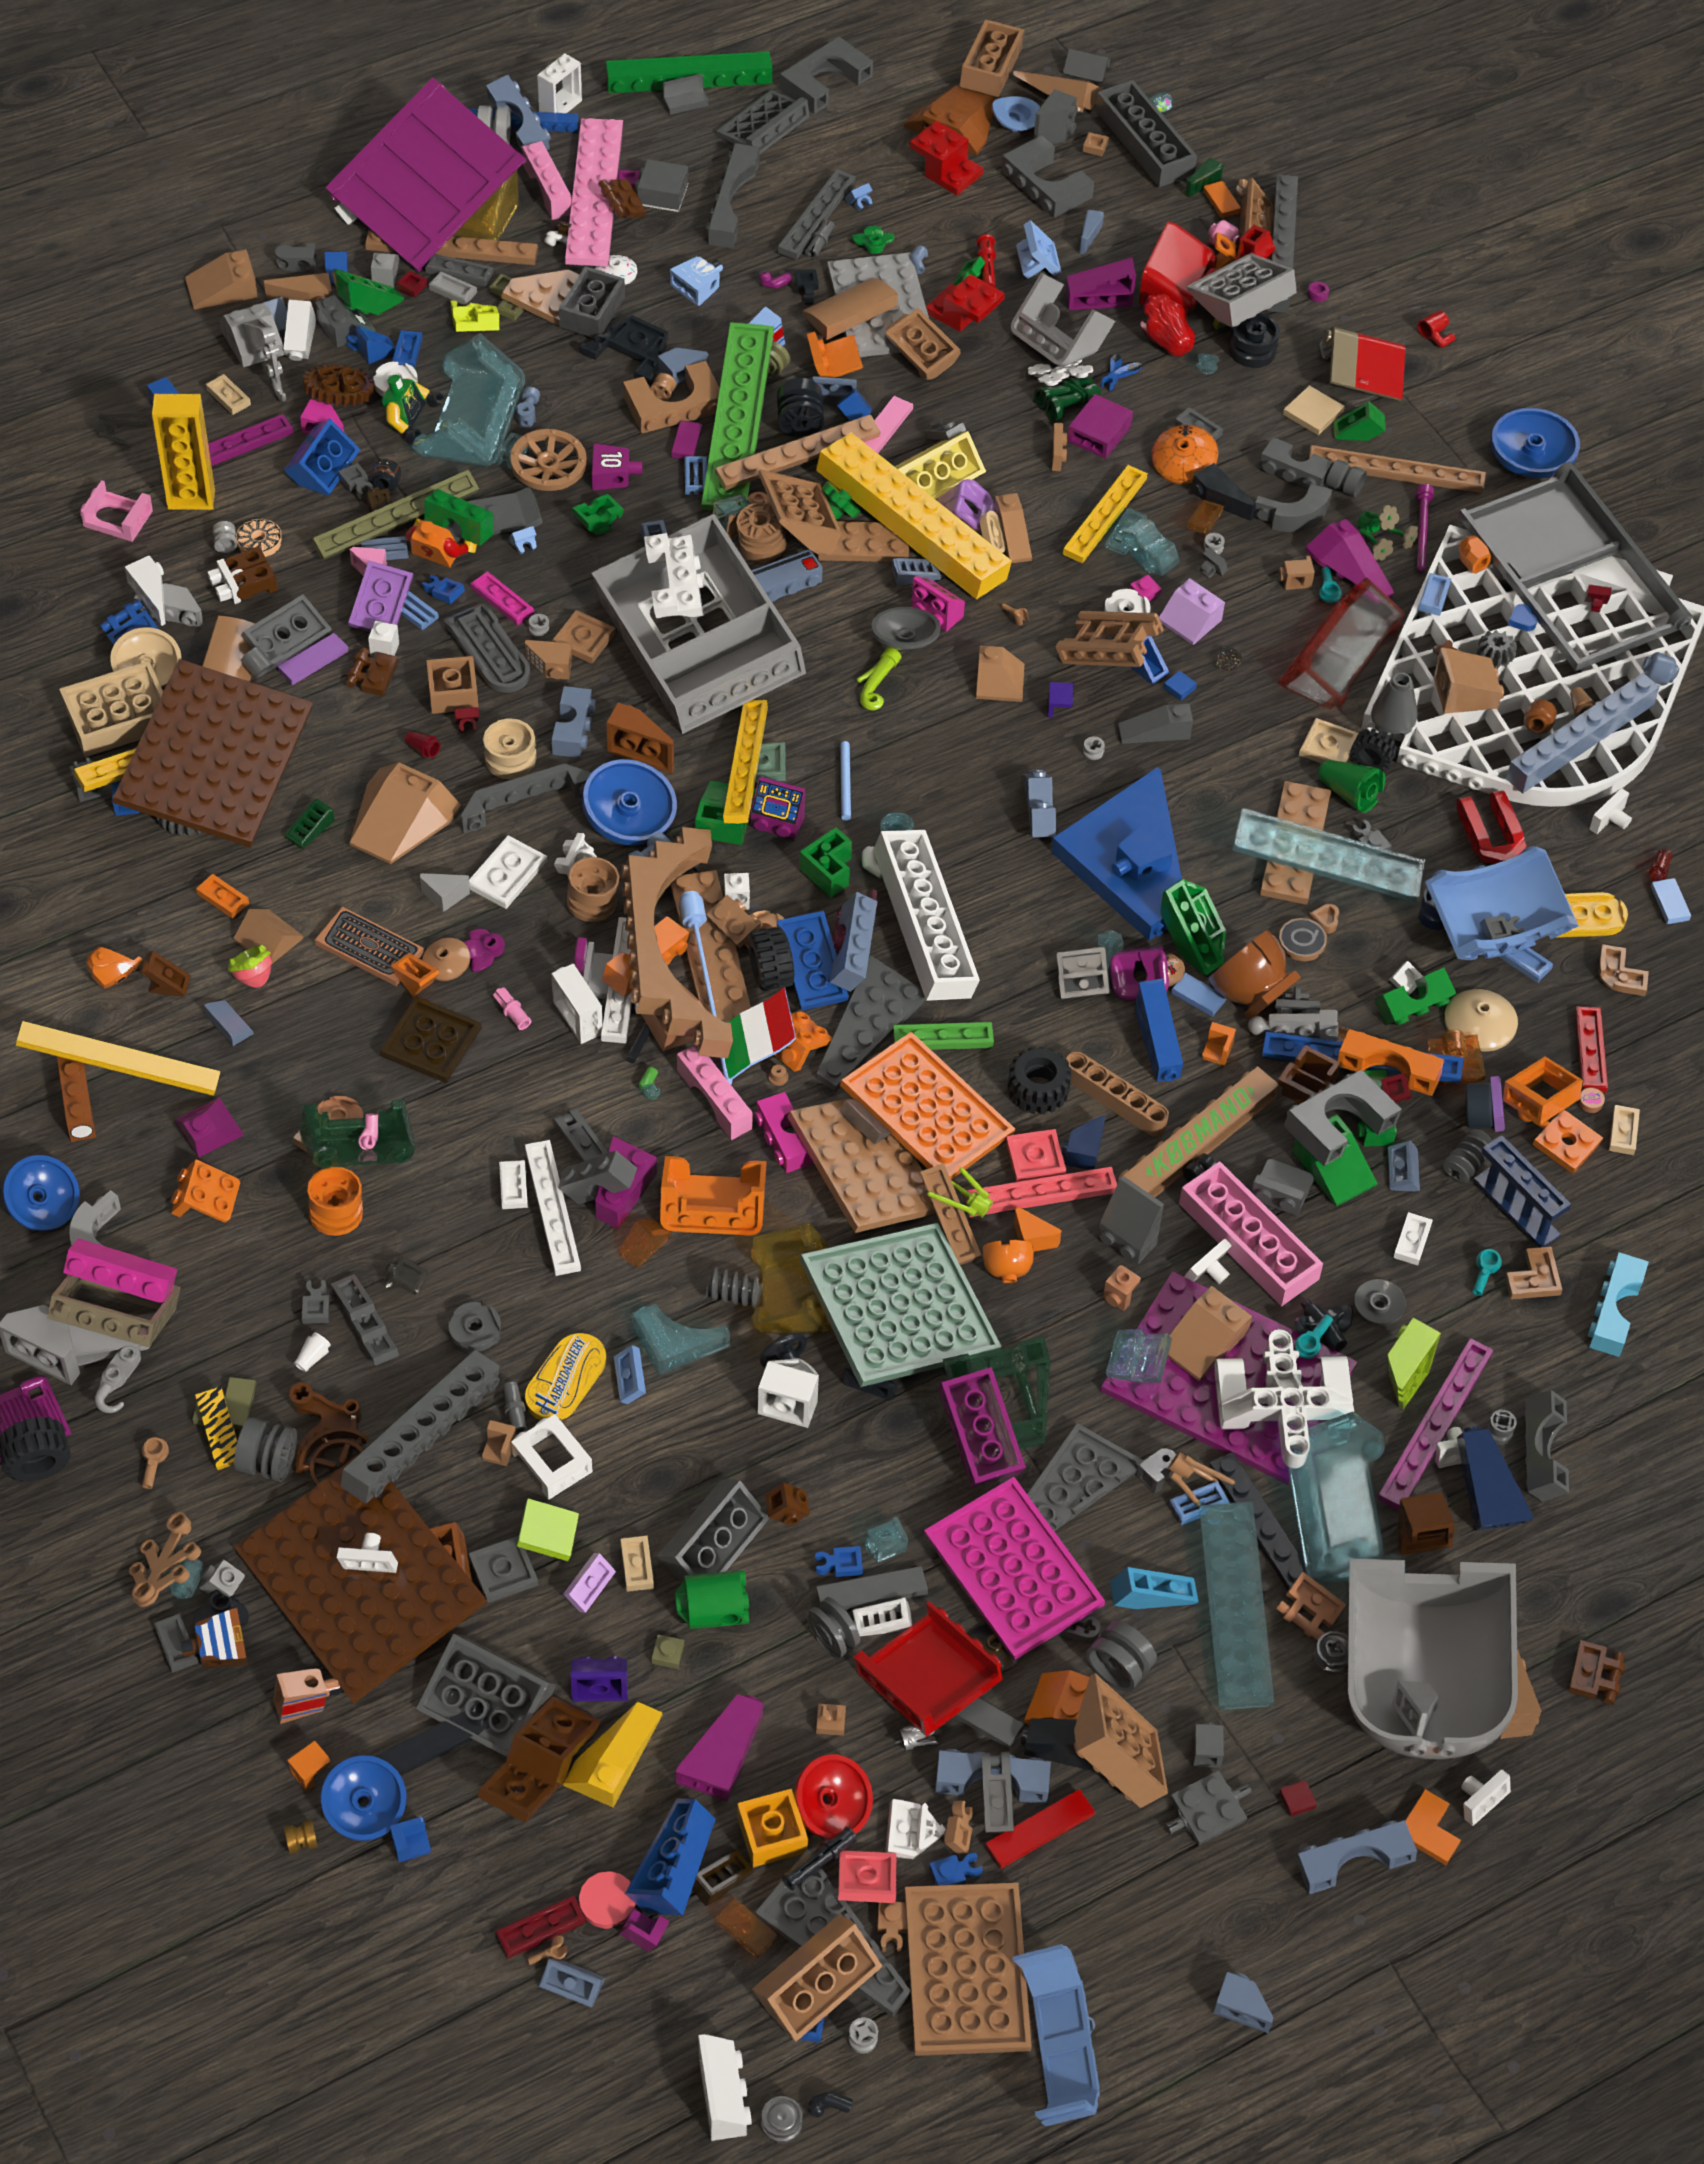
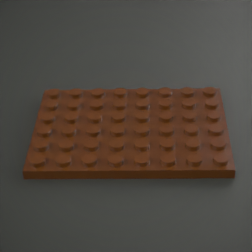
M179 659L113 797V803L251 848L311 713L313 702Z
M356 1457L234 1547L334 1679L338 1680L339 1686L353 1704L487 1603L482 1593L392 1481L385 1486L383 1492L378 1497H373L366 1504L340 1487L343 1469ZM365 1534H377L381 1537L378 1551H391L398 1562L396 1573L344 1569L337 1559L338 1549H362Z

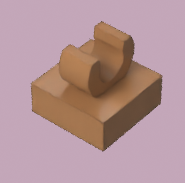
M818 1704L816 1734L844 1736L846 1706Z

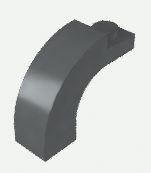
M1310 484L1305 497L1294 503H1282L1258 496L1255 502L1254 518L1273 523L1272 530L1295 532L1305 530L1317 524L1326 514L1330 504L1332 489Z

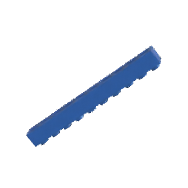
M468 108L478 117V109ZM493 110L494 119L496 110ZM535 112L540 119L542 129L546 128L547 131L578 133V114ZM510 113L511 129L519 130L523 124L522 120L515 114Z

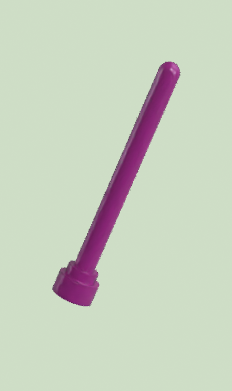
M1421 484L1416 488V499L1420 503L1417 571L1420 573L1426 570L1429 503L1434 497V488L1429 484Z

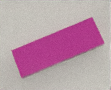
M488 571L471 583L473 591L517 626L534 614L532 606Z

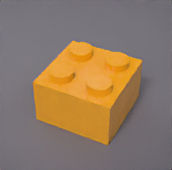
M792 1789L737 1804V1818L753 1868L802 1855L808 1849V1838Z

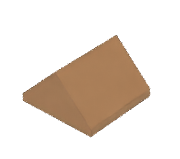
M249 909L234 936V941L245 950L259 945L266 947V950L271 953L272 964L303 939V935L269 909Z

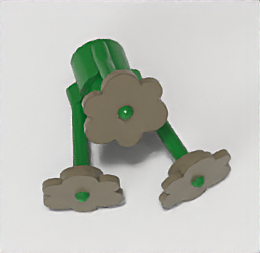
M1383 506L1382 513L1380 514L1367 510L1358 519L1359 533L1366 536L1374 545L1372 555L1375 560L1379 559L1382 561L1393 552V541H1387L1385 538L1377 541L1370 533H1376L1381 528L1382 530L1400 535L1404 542V549L1411 548L1413 542L1417 539V526L1411 525L1405 532L1394 528V524L1399 521V515L1396 513L1397 508L1394 506Z

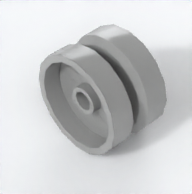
M479 105L478 118L510 145V107L498 106L494 119L491 106Z

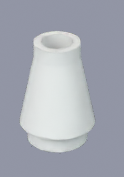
M314 1332L312 1336L307 1337L294 1365L306 1373L310 1367L329 1352L328 1348L331 1344L323 1336Z

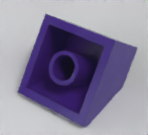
M611 1656L606 1659H593L592 1657L572 1659V1702L628 1701L627 1659H621L617 1656Z

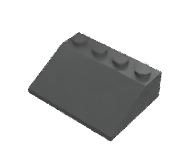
M453 1634L416 1709L440 1722L447 1721L472 1734L473 1736L470 1738L508 1757L514 1735L551 1698L557 1684L463 1635ZM482 1703L484 1706L483 1713L478 1717H474L470 1709ZM490 1704L494 1709V1712L489 1717L490 1728L478 1735L448 1720L464 1711L470 1719L481 1720L489 1714ZM498 1716L501 1722L494 1725V1719Z

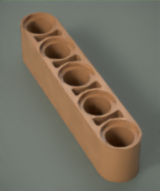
M1072 1052L1067 1056L1066 1059L1072 1071V1085L1148 1135L1157 1137L1165 1133L1169 1114L1167 1108L1085 1054Z

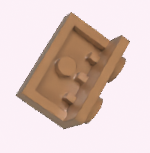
M728 895L706 914L739 948L748 941L750 932L762 930L759 927L762 925V922L753 913L749 916L745 912L747 908L739 899L736 898L733 901Z

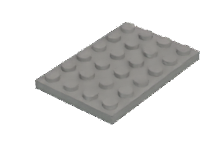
M911 252L827 261V269L834 296L871 278H877L885 282L898 293L897 307L844 331L845 337L855 336L860 357L901 353L885 336L886 328L904 314H910L917 308L928 317L916 269L909 258Z

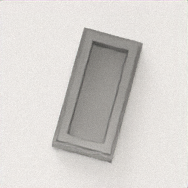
M440 272L429 284V290L465 306L477 293V287L443 272Z

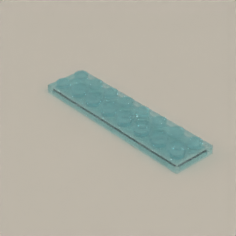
M1244 808L1240 812L1232 848L1236 852L1415 903L1419 898L1425 860Z
M1253 1502L1199 1506L1219 1710L1274 1706Z

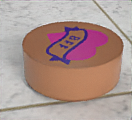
M1586 1088L1581 1092L1578 1103L1584 1111L1596 1113L1602 1109L1605 1097L1596 1088Z

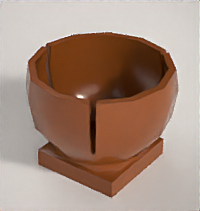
M1266 930L1230 958L1208 979L1214 989L1224 998L1247 1005L1248 1010L1244 1014L1250 1020L1283 995L1301 977L1296 971H1293L1291 974L1287 973L1285 951L1278 939Z

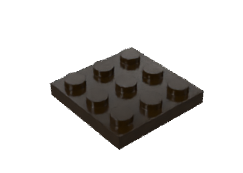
M415 997L381 1048L380 1056L447 1083L479 1034L482 1026L478 1021Z

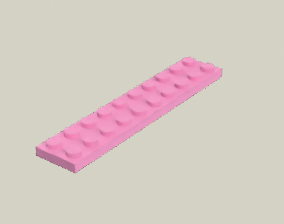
M581 118L569 222L572 225L568 231L565 257L566 264L609 265L614 212L609 207L608 199L603 197L598 183L602 179H605L608 184L611 180L618 179L623 120Z

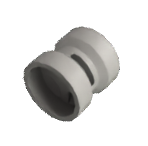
M221 521L213 526L214 547L218 552L230 553L237 548L234 524L228 521Z

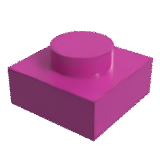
M1149 575L1130 584V589L1137 591L1138 595L1143 599L1145 596L1148 601L1160 596L1162 592L1160 586Z

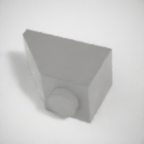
M374 253L371 264L372 280L394 288L400 255Z

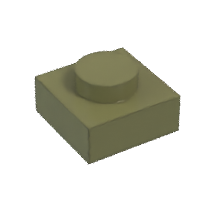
M658 1635L652 1656V1664L679 1669L685 1640Z

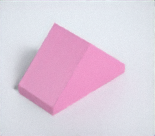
M352 547L350 549L351 565L363 576L368 561L387 566L385 549Z

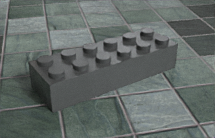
M1134 80L1097 93V114L1159 188L1190 177L1195 173L1197 155Z

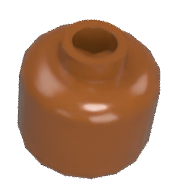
M1542 699L1530 703L1524 716L1526 728L1535 734H1544L1550 731L1556 720L1557 711L1555 706L1551 702Z

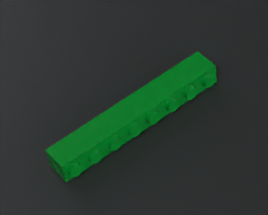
M770 51L606 61L609 94L663 90L664 82L701 74L703 77V88L772 84Z

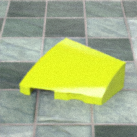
M450 301L456 331L499 330V312L496 306L479 305L476 303H470L467 306H457V301Z

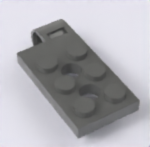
M304 594L243 631L241 636L251 647V650L242 657L241 662L254 678L258 679L330 634L332 629ZM294 621H301L305 628H298ZM277 631L285 632L288 639H281Z

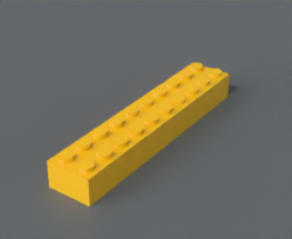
M849 433L820 451L816 471L840 490L843 488L851 495L852 500L889 530L893 531L894 534L976 600L1007 580L1012 562L1008 557L853 433Z

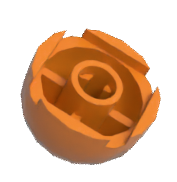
M1010 1240V1244L1001 1245V1241L987 1243L983 1246L982 1253L984 1266L992 1276L1001 1278L1002 1283H1015L1017 1278L1029 1272L1033 1264L1034 1250L1032 1243L1020 1240Z

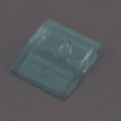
M1141 1329L1117 1330L1106 1375L1132 1382L1161 1383L1172 1338L1168 1333L1145 1335Z

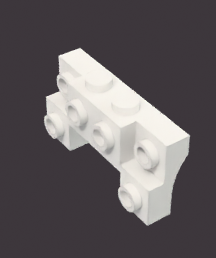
M667 533L644 537L648 562L654 563L666 560L670 588L651 591L656 618L675 615L688 617L703 616L700 588L704 586L701 573L697 574V570L701 569L699 555L695 556L692 536L686 535L668 539Z

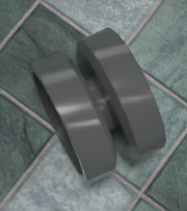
M1121 1621L1109 1623L1102 1631L1101 1638H1097L1086 1650V1658L1094 1671L1107 1683L1123 1691L1134 1689L1142 1679V1674L1148 1672L1157 1661V1654L1150 1642L1138 1630Z

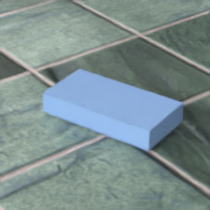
M1675 878L1652 882L1651 889L1666 923L1672 924L1689 921L1691 914Z

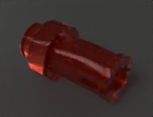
M1667 849L1659 850L1655 862L1650 866L1649 875L1654 882L1664 880L1668 876L1669 864L1673 854L1671 851H1668L1665 857Z

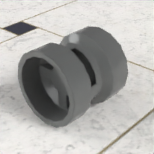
M1500 1409L1492 1414L1487 1429H1489L1497 1445H1505L1511 1441L1517 1424L1516 1418L1507 1410Z

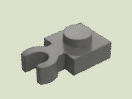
M358 463L338 471L340 480L349 491L356 489L357 497L361 500L364 497L363 491L373 488V485L369 483V476Z
M1367 820L1362 822L1361 827L1363 830L1359 829L1356 825L1352 826V835L1358 838L1357 845L1370 860H1374L1391 851L1392 845L1379 830L1372 832L1370 830L1371 825Z
M1504 915L1486 918L1480 922L1486 940L1505 938L1525 931L1524 928L1518 929L1514 926L1520 920L1518 916H1513L1507 922Z
M308 1280L306 1288L309 1296H303L302 1322L303 1324L329 1323L330 1300L329 1295H325L327 1292L326 1282L321 1280V1287L313 1289L311 1280Z

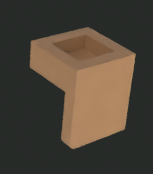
M490 1420L487 1427L488 1440L482 1454V1460L507 1466L512 1453L511 1441L516 1437V1426Z

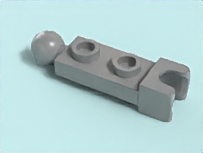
M1320 1010L1319 1014H1269V1021H1266L1261 1016H1254L1248 1022V1029L1254 1035H1261L1266 1030H1270V1032L1304 1037L1320 1036V1039L1337 1040L1338 1011Z

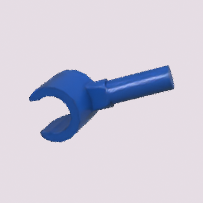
M355 334L348 335L347 339L350 343L346 345L352 350L358 351L357 336Z

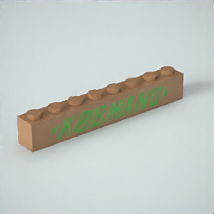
M1258 1066L1251 1072L1247 1071L1242 1075L1238 1083L1234 1086H1228L1222 1093V1096L1217 1100L1212 1099L1201 1113L1192 1115L1185 1126L1176 1128L1165 1142H1159L1148 1156L1143 1155L1133 1168L1123 1171L1118 1181L1122 1176H1125L1153 1197H1157L1183 1175V1168L1189 1163H1195V1159L1202 1153L1208 1155L1277 1098L1279 1084Z

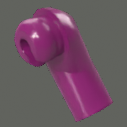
M767 271L759 275L760 284L763 287L778 289L792 282L791 275L788 272L776 278L771 277L770 272Z

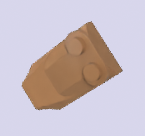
M919 308L910 314H904L886 328L885 336L918 369V374L923 379L931 380L936 378L952 366L960 355V349Z

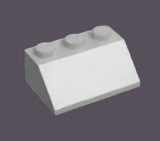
M705 2034L699 2035V2061L711 2141L746 2136L747 2125L752 2123L749 2106L744 2107L742 2097L747 2096L745 2078L739 2079L738 2069L743 2068L741 2051H735L734 2041Z

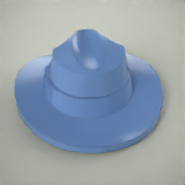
M1024 97L999 98L992 104L993 113L1000 122V125L1012 132L1034 128L1036 113L1041 108L1036 102Z

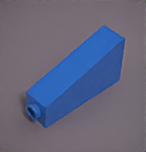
M1163 978L1139 982L1134 1011L1156 1081L1179 1079L1182 1074L1183 1061Z

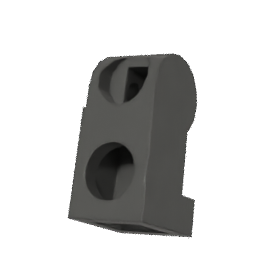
M307 243L306 247L280 245L276 248V264L280 270L315 273L317 262L316 243Z

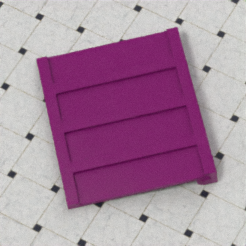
M432 77L325 188L332 200L337 201L339 204L342 203L413 268L420 272L421 268L527 161L526 158L513 149L449 93L442 83H439Z

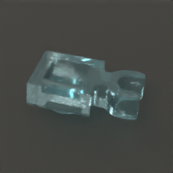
M513 432L510 433L501 445V452L497 455L498 465L506 460L507 468L511 469V450L522 436ZM527 446L521 452V454L525 455L526 452L529 450V446Z

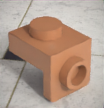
M1120 1265L1106 1280L1103 1298L1111 1306L1125 1311L1130 1305L1132 1291L1140 1283L1141 1278Z

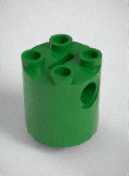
M745 1570L684 1576V1581L675 1593L677 1615L688 1624L689 1630L749 1624L748 1592L745 1590Z

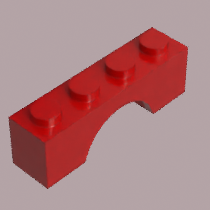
M1253 224L1240 238L1239 251L1234 261L1250 253L1267 259L1276 249L1269 231ZM1211 268L1202 278L1217 270Z

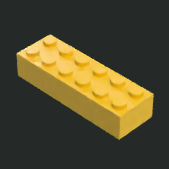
M154 394L152 417L168 509L213 510L215 486L201 394Z

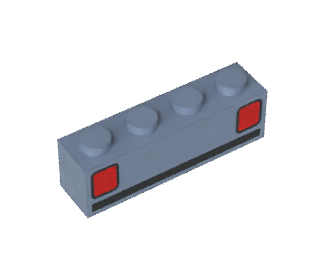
M809 549L754 569L752 573L771 602L778 598L795 594L802 589L814 587L821 583L823 567Z

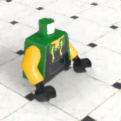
M392 375L387 379L389 387L382 397L386 420L390 429L397 430L401 434L404 433L407 443L415 444L423 437V433L417 428L412 431L410 429L426 404L425 398L428 399L430 407L434 408L442 405L437 400H443L445 397L441 392L429 393L427 388L410 378L401 379L399 375Z

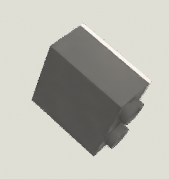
M647 159L645 167H641L640 181H636L634 190L641 203L647 207L679 212L688 186V166Z

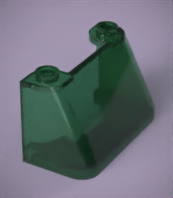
M404 1099L391 1100V1107L384 1112L383 1109H377L378 1140L372 1149L367 1150L362 1149L358 1141L365 1128V1118L329 1120L328 1112L320 1114L316 1104L303 1106L299 1129L301 1141L311 1160L318 1167L329 1168L405 1163L412 1158L416 1146Z

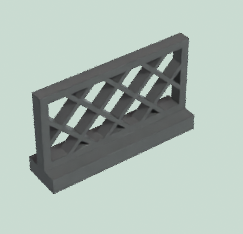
M771 90L716 131L717 136L733 144L760 147L761 154L810 117L808 101L802 97L796 101ZM772 98L775 99V100H778V101H775V102H768V101H770ZM771 108H779V109H780V110L767 111V109H771ZM765 109L763 112H755L756 110ZM766 118V120L754 121V119ZM744 120H751V122L740 123ZM752 128V130L740 132L741 129ZM737 130V132L727 133L728 131Z

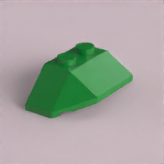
M333 269L332 271L337 294L344 300L343 304L351 310L358 309L366 315L369 313L380 315L404 300V297L392 286L340 269Z
M1180 879L1163 891L1160 914L1180 955L1203 976H1206L1224 964L1223 953L1226 930L1206 888L1188 882L1185 879Z

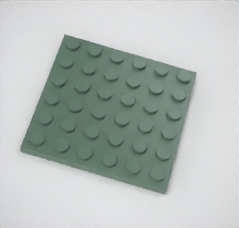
M939 1223L801 1254L799 1261L860 1387L996 1354L1002 1348Z

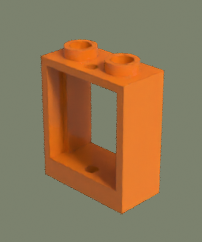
M1544 1056L1505 1081L1503 1101L1541 1125L1580 1099L1583 1080ZM1544 1081L1560 1092L1546 1100L1532 1091L1531 1088Z

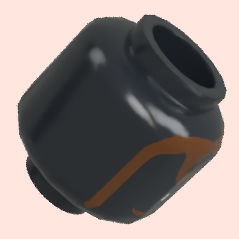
M380 459L375 463L371 471L370 482L374 488L380 487L381 490L388 488L389 492L396 489L400 481L401 469L396 462L390 459Z

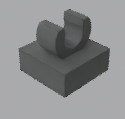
M1210 547L1203 553L1205 562L1201 565V569L1204 570L1202 574L1207 578H1211L1215 572L1223 576L1228 571L1225 559Z

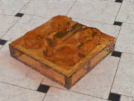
M1450 1030L1445 1032L1440 1039L1428 1040L1429 1053L1464 1058L1460 1084L1485 1081L1486 1073L1477 1034L1464 1036L1461 1030ZM1438 1081L1437 1086L1452 1085L1457 1083Z

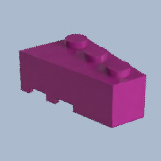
M613 1136L609 1153L617 1151L636 1166L637 1170L630 1189L612 1194L606 1188L599 1186L595 1205L596 1219L619 1229L657 1175V1157Z

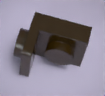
M380 487L369 489L368 493L362 498L363 503L368 504L370 513L392 503L388 488L382 490Z

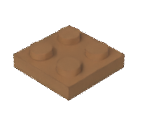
M576 610L552 642L572 643V655L593 664L616 634V627Z

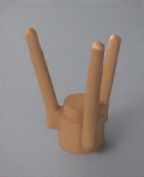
M1181 1452L1176 1454L1168 1466V1470L1173 1472L1170 1478L1178 1483L1196 1506H1200L1201 1503L1181 1479L1182 1477L1188 1479L1195 1472L1212 1483L1216 1481L1219 1483V1480L1216 1479L1218 1478L1231 1485L1235 1484L1233 1479L1193 1460L1188 1455L1185 1456Z

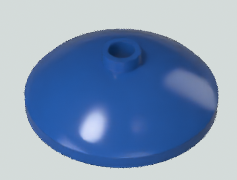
M34 1155L20 1160L9 1170L4 1179L2 1195L8 1213L16 1222L31 1230L50 1231L61 1227L71 1219L79 1204L80 1191L76 1177L63 1162L50 1156ZM34 1193L40 1196V1201L34 1200Z
M355 1756L339 1763L328 1774L321 1792V1807L328 1824L340 1835L356 1841L375 1840L391 1831L390 1826L398 1824L406 1806V1789L400 1774L391 1764L374 1756ZM364 1797L368 1800V1804L360 1806L357 1802L358 1799Z

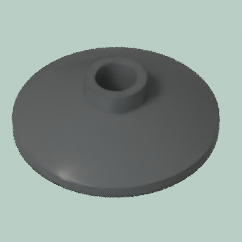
M1374 1279L1363 1283L1357 1289L1354 1305L1359 1315L1366 1321L1377 1325H1387L1401 1318L1406 1308V1299L1401 1289L1392 1282Z

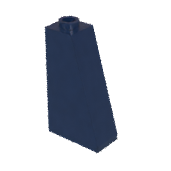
M1479 1426L1465 1428L1464 1432L1457 1437L1475 1531L1527 1524L1533 1520V1515L1489 1429L1480 1430Z

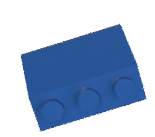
M329 418L313 427L284 471L299 486L324 495H330L340 480L338 471L350 466L359 453L360 448Z

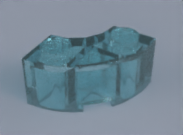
M1137 517L1119 530L1122 537V545L1144 566L1147 572L1163 576L1180 563L1175 544L1160 534L1153 520Z

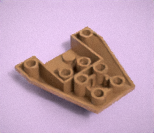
M399 762L381 767L367 784L350 839V846L392 864L449 825L461 809V804L437 779Z

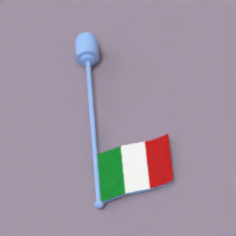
M688 891L680 896L679 901L682 922L684 926L694 929L711 1014L717 1017L699 927L707 920L704 903L698 892ZM785 987L768 1000L738 1014L727 1022L731 1023L733 1043L728 1058H720L724 1077L732 1084V1079L750 1066L780 1052L796 1039Z

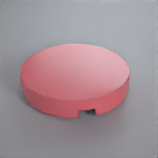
M610 1871L597 1873L590 1877L582 1886L579 1895L580 1909L585 1919L595 1927L604 1929L624 1924L636 1906L625 1894L631 1882L623 1875Z

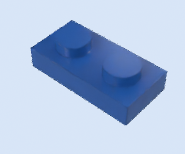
M401 330L392 362H398V365L403 366L406 363L415 369L423 340L422 332Z

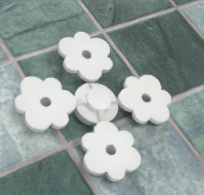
M1082 359L1064 367L1058 365L1053 370L1048 364H1037L1028 368V374L1040 377L1038 379L1039 382H1044L1047 386H1053L1062 381L1061 379L1069 377L1070 373L1076 378L1087 377L1088 373L1093 372V366L1080 365L1076 367L1078 363L1082 362Z

